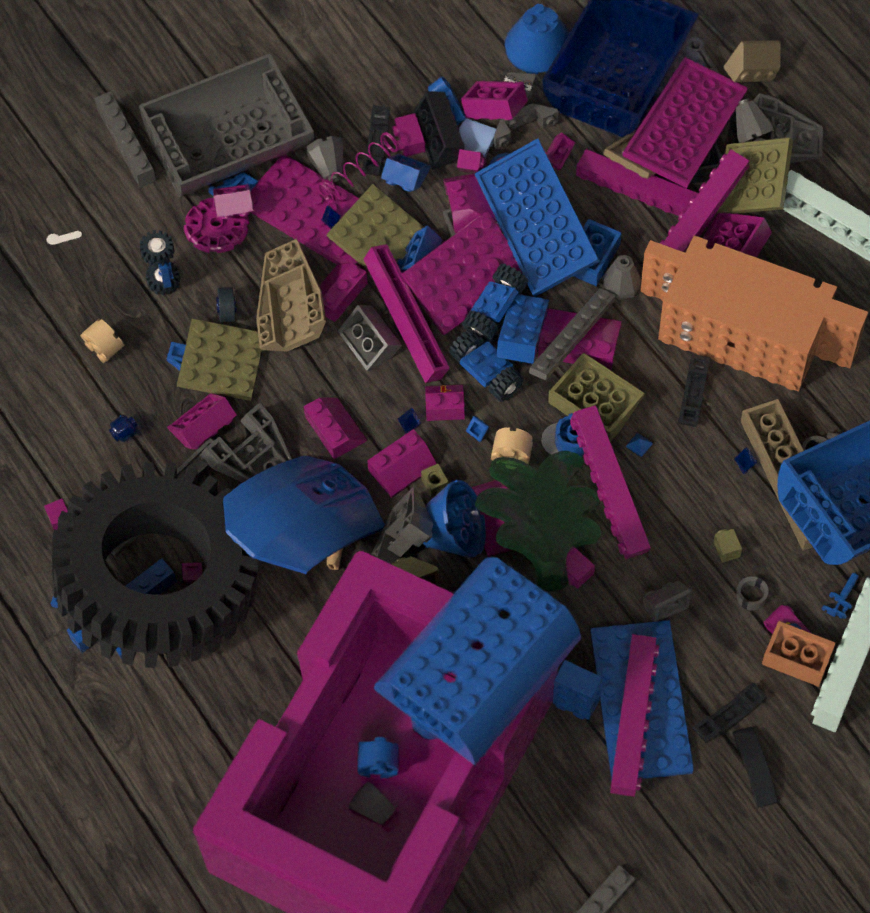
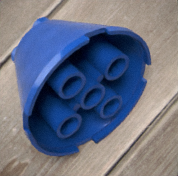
M536 4L527 10L509 30L505 39L506 54L511 63L520 70L532 74L547 71L548 73L555 72L564 67L574 53L575 44L571 31L552 9L542 4Z
M462 480L450 482L425 505L433 522L431 530L433 535L427 543H423L427 548L467 558L476 557L477 554H481L486 542L485 516L480 514L477 505L480 504V501L474 490Z

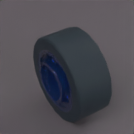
M233 287L218 288V297H216L220 322H234L236 300L233 294Z

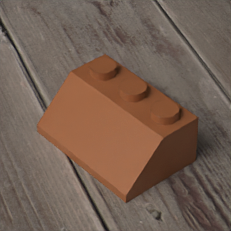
M778 621L764 654L762 665L819 687L835 642Z

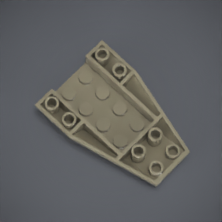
M297 239L265 253L256 317L261 350L288 352L319 338L326 323L322 291Z

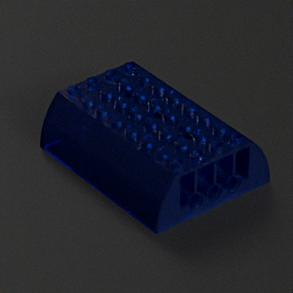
M589 0L542 79V86L547 99L554 109H557L561 114L620 137L631 134L638 127L695 26L699 14L663 0ZM636 43L638 46L631 47L630 44ZM622 69L623 72L618 73L615 70Z

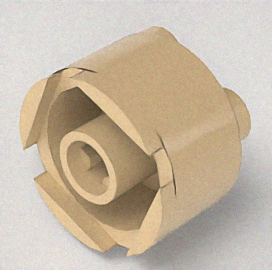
M100 318L80 335L86 342L85 345L88 349L95 351L97 357L103 363L124 347V343L119 337H116L114 330L104 320H100Z
M510 428L499 429L496 432L491 460L505 465V468L508 470H516L517 467L528 465L533 446L532 436L526 431L517 428L516 431H510Z

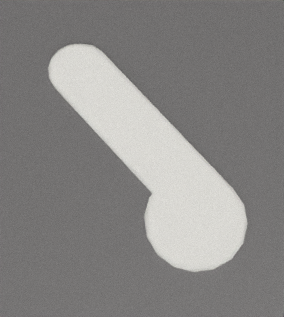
M76 231L61 236L51 234L47 237V242L52 245L79 238L82 233Z

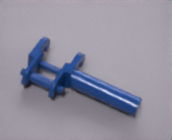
M852 573L840 595L834 592L829 594L831 598L834 596L835 601L838 602L835 608L832 609L823 605L822 610H827V614L833 617L837 615L841 619H846L845 613L847 609L852 608V605L845 600L859 576ZM840 605L844 606L842 611L837 610Z

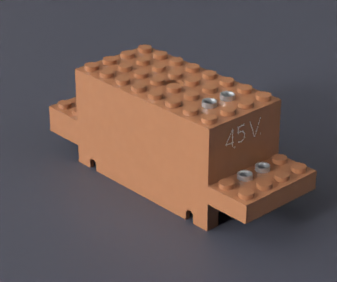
M693 236L686 253L650 240L644 253L641 292L663 301L658 340L665 344L675 345L684 351H691L700 356L710 357V359L719 364H726L735 370L748 372L754 377H761L771 383L783 385L789 390L800 391L814 356L822 360L834 362L841 367L851 368L860 345L868 312L834 300L837 286L822 282L819 288H815L813 286L815 279L717 243L714 244L712 249H707L708 240Z

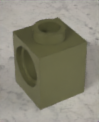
M439 464L421 471V480L431 498L435 497L449 484ZM433 481H439L440 483H438V484H433L432 482H433Z
M723 529L715 534L713 543L722 563L741 556L742 548L734 529Z

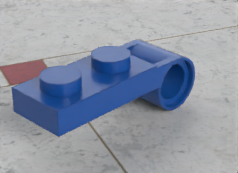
M443 76L428 86L429 91L445 92L457 125L466 119L450 84Z

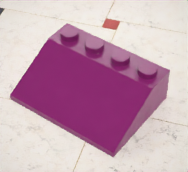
M718 213L703 239L708 240L707 249H712L714 244L717 243L757 258L772 232L764 217Z
M548 309L538 345V358L577 313ZM600 318L562 362L574 364L585 353L612 371L622 321Z

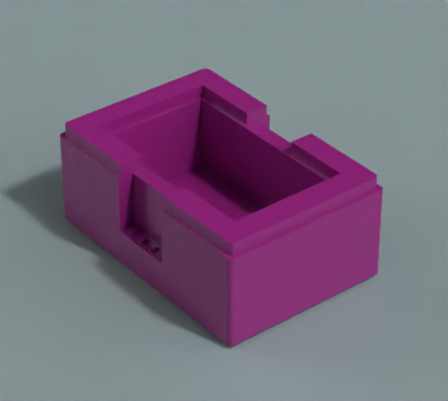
M363 551L357 552L297 651L303 681L280 721L274 727L258 719L193 828L208 872L287 913H441L553 701L554 680L558 674V667L476 765L472 764L439 738L433 740L422 738L421 735L413 730L410 716L375 691L374 686L453 596V593ZM474 642L471 647L474 650H481L484 645L481 642ZM449 673L444 679L447 682H453L456 680L454 678L456 676ZM376 737H385L387 742L398 743L399 771H397V775L380 779V775L370 774V778L358 774V743L361 741H374ZM367 782L373 784L394 807L398 806L384 826L348 808L355 794Z

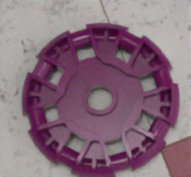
M214 197L200 201L196 207L193 206L189 210L185 218L186 225H184L185 235L188 241L194 244L195 248L206 253H211L212 251L218 254L234 249L236 244L243 242L249 230L247 228L249 218L248 215L239 216V214H234L231 218L227 219L217 217ZM216 221L221 222L219 226H212V223ZM211 241H217V244H211Z

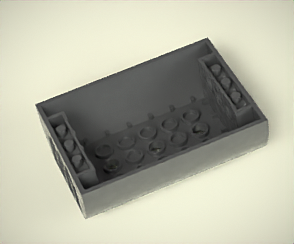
M270 53L139 105L150 142L179 197L305 147L314 141V131ZM261 126L267 127V129L263 131L258 130V128ZM229 139L234 140V142L231 144L226 143V141ZM196 152L202 153L199 157H194L193 154Z

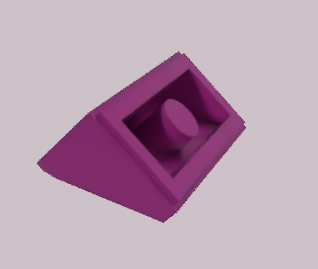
M562 132L554 138L546 153L553 168L561 170L575 145V142Z

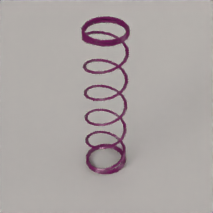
M384 132L381 135L382 145L374 142L370 143L368 147L369 155L362 152L356 155L357 165L350 162L344 164L343 170L345 175L334 172L331 174L332 185L326 182H321L318 185L322 196L331 203L335 202V195L329 186L335 190L338 196L341 197V194L333 184V175H342L351 186H354L346 175V164L356 166L362 175L366 177L365 172L359 167L358 155L364 154L368 156L378 167V163L371 156L370 146L372 144L379 145L391 157L389 151L384 148L383 142L391 151L397 152L399 151V145L396 139L388 132ZM385 135L394 142L396 149L390 146ZM321 185L328 190L332 199L324 193Z

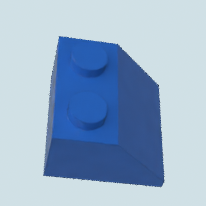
M397 154L387 158L381 179L386 180L387 184L394 186L397 184L402 186L403 190L412 192L420 188L431 165L402 154Z

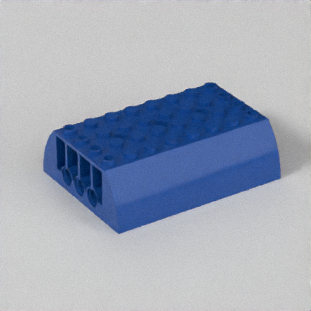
M867 421L785 459L779 470L777 484L779 501L826 564H843L870 551V421ZM859 498L864 499L867 504L861 503Z
M486 558L378 680L374 690L472 764L476 765L581 640L580 631L574 618L564 605L498 558ZM501 611H508L511 615L507 619H502L498 614ZM474 642H481L484 645L481 650H474L471 646ZM452 673L457 678L453 682H447L444 677Z

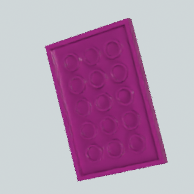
M486 211L404 271L401 276L442 335H445L465 320L489 281L495 282L492 276L500 264L510 265L511 268L514 267L520 272L521 270L508 245L507 239L488 211Z

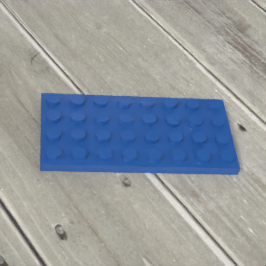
M538 138L475 173L477 181L508 241L522 274L529 281L528 286L534 297L600 262Z
M670 620L591 628L590 633L596 675L602 677L600 704L611 782L632 634L656 637L655 645H659L658 657L653 659V663L657 664L655 676L651 675L650 681L654 682L653 695L649 694L648 701H652L651 712L646 713L645 720H649L648 732L643 733V739H647L645 752L641 751L640 758H644L643 771H638V778L645 779L693 774L694 770Z

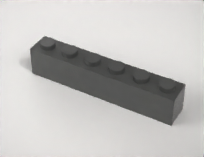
M111 91L96 97L97 110L139 188L155 182L154 170Z

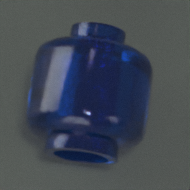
M122 414L110 423L111 428L109 432L117 442L121 441L124 443L137 434L135 427L138 424L132 416L128 418L125 414Z

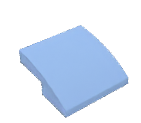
M466 118L459 128L462 141L465 144L464 150L481 152L484 158H486L490 146L492 147L494 143L496 129Z

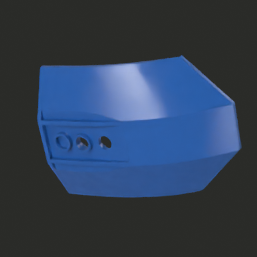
M306 455L266 469L241 483L223 499L226 533L235 543L239 544L248 555L255 559L304 574L349 544L382 531L385 525L367 488L340 464Z

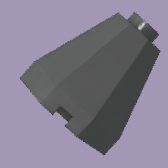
M747 98L739 102V106L736 107L737 138L739 143L749 142L775 131L771 120L754 100L750 101Z
M335 136L326 137L327 141H322V138L317 139L307 146L309 160L324 180H329V182H331V174L334 172L342 174L343 142L341 137ZM334 174L332 177L333 182L339 181L342 175Z
M627 255L618 256L603 275L605 290L615 294L619 300L634 297L638 289L640 290L642 279L639 269L633 259Z

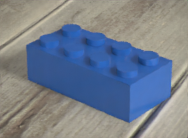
M517 294L507 310L497 347L498 358L534 363L542 328L548 312L549 300Z

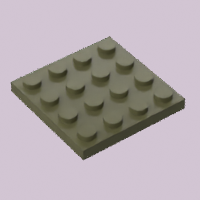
M791 138L727 144L726 154L730 150L735 151L749 160V168L717 213L736 214L784 209L793 140Z
M372 184L328 232L327 237L368 270L363 259L371 247L387 244L397 263L400 258L403 260L406 255L405 248L415 232L424 227Z
M192 319L177 387L251 401L262 352L259 346L258 331Z

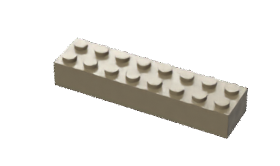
M776 399L743 410L741 423L779 501L777 484L781 464L785 459L804 450L779 400ZM780 503L802 550L813 548Z

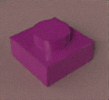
M202 562L182 563L183 584L194 583L202 575Z

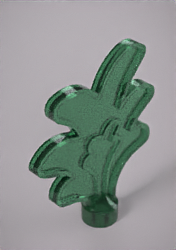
M559 451L553 453L541 463L537 471L527 463L515 458H495L489 466L490 475L508 489L500 487L488 488L482 491L475 501L476 508L481 512L505 522L496 533V541L502 547L518 551L530 559L536 569L537 586L544 591H557L565 588L569 583L566 566L568 552L580 545L594 544L601 536L600 526L594 520L582 517L597 508L600 503L597 492L583 485H573L566 488L569 481L581 470L584 464L583 458L575 452Z

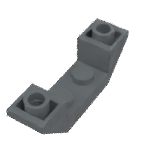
M532 103L523 107L513 119H500L494 135L495 150L511 143L510 130H514L525 123H530L534 119L538 121L542 129L558 123V110Z

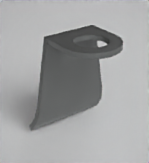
M367 782L359 789L348 806L349 809L364 815L384 826L398 807L397 805L394 807L370 782Z

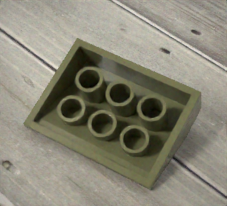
M583 353L549 391L548 403L567 416L575 411L596 405L611 442L621 431L645 393Z

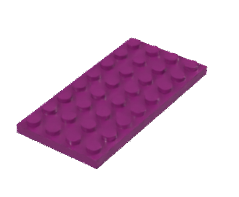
M684 57L623 151L622 156L687 188L732 117L739 102L745 96L748 88Z
M282 155L250 191L253 212L250 213L293 239H297L300 243L336 265L353 263L362 269L363 266L327 237L328 232L359 198L334 184L341 197L329 186L335 195V202L327 201L320 193L318 185L321 182L331 185L332 183L329 180H324L321 175L289 156ZM321 185L324 193L332 199L328 190Z

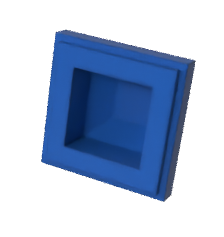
M473 416L466 432L481 442L489 426L478 417Z
M637 433L626 447L642 457L653 443Z

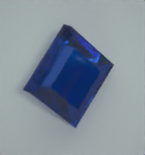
M328 205L321 221L332 229L341 216Z
M410 408L397 419L406 434L421 424L413 408Z
M748 447L734 458L743 474H746L757 463Z

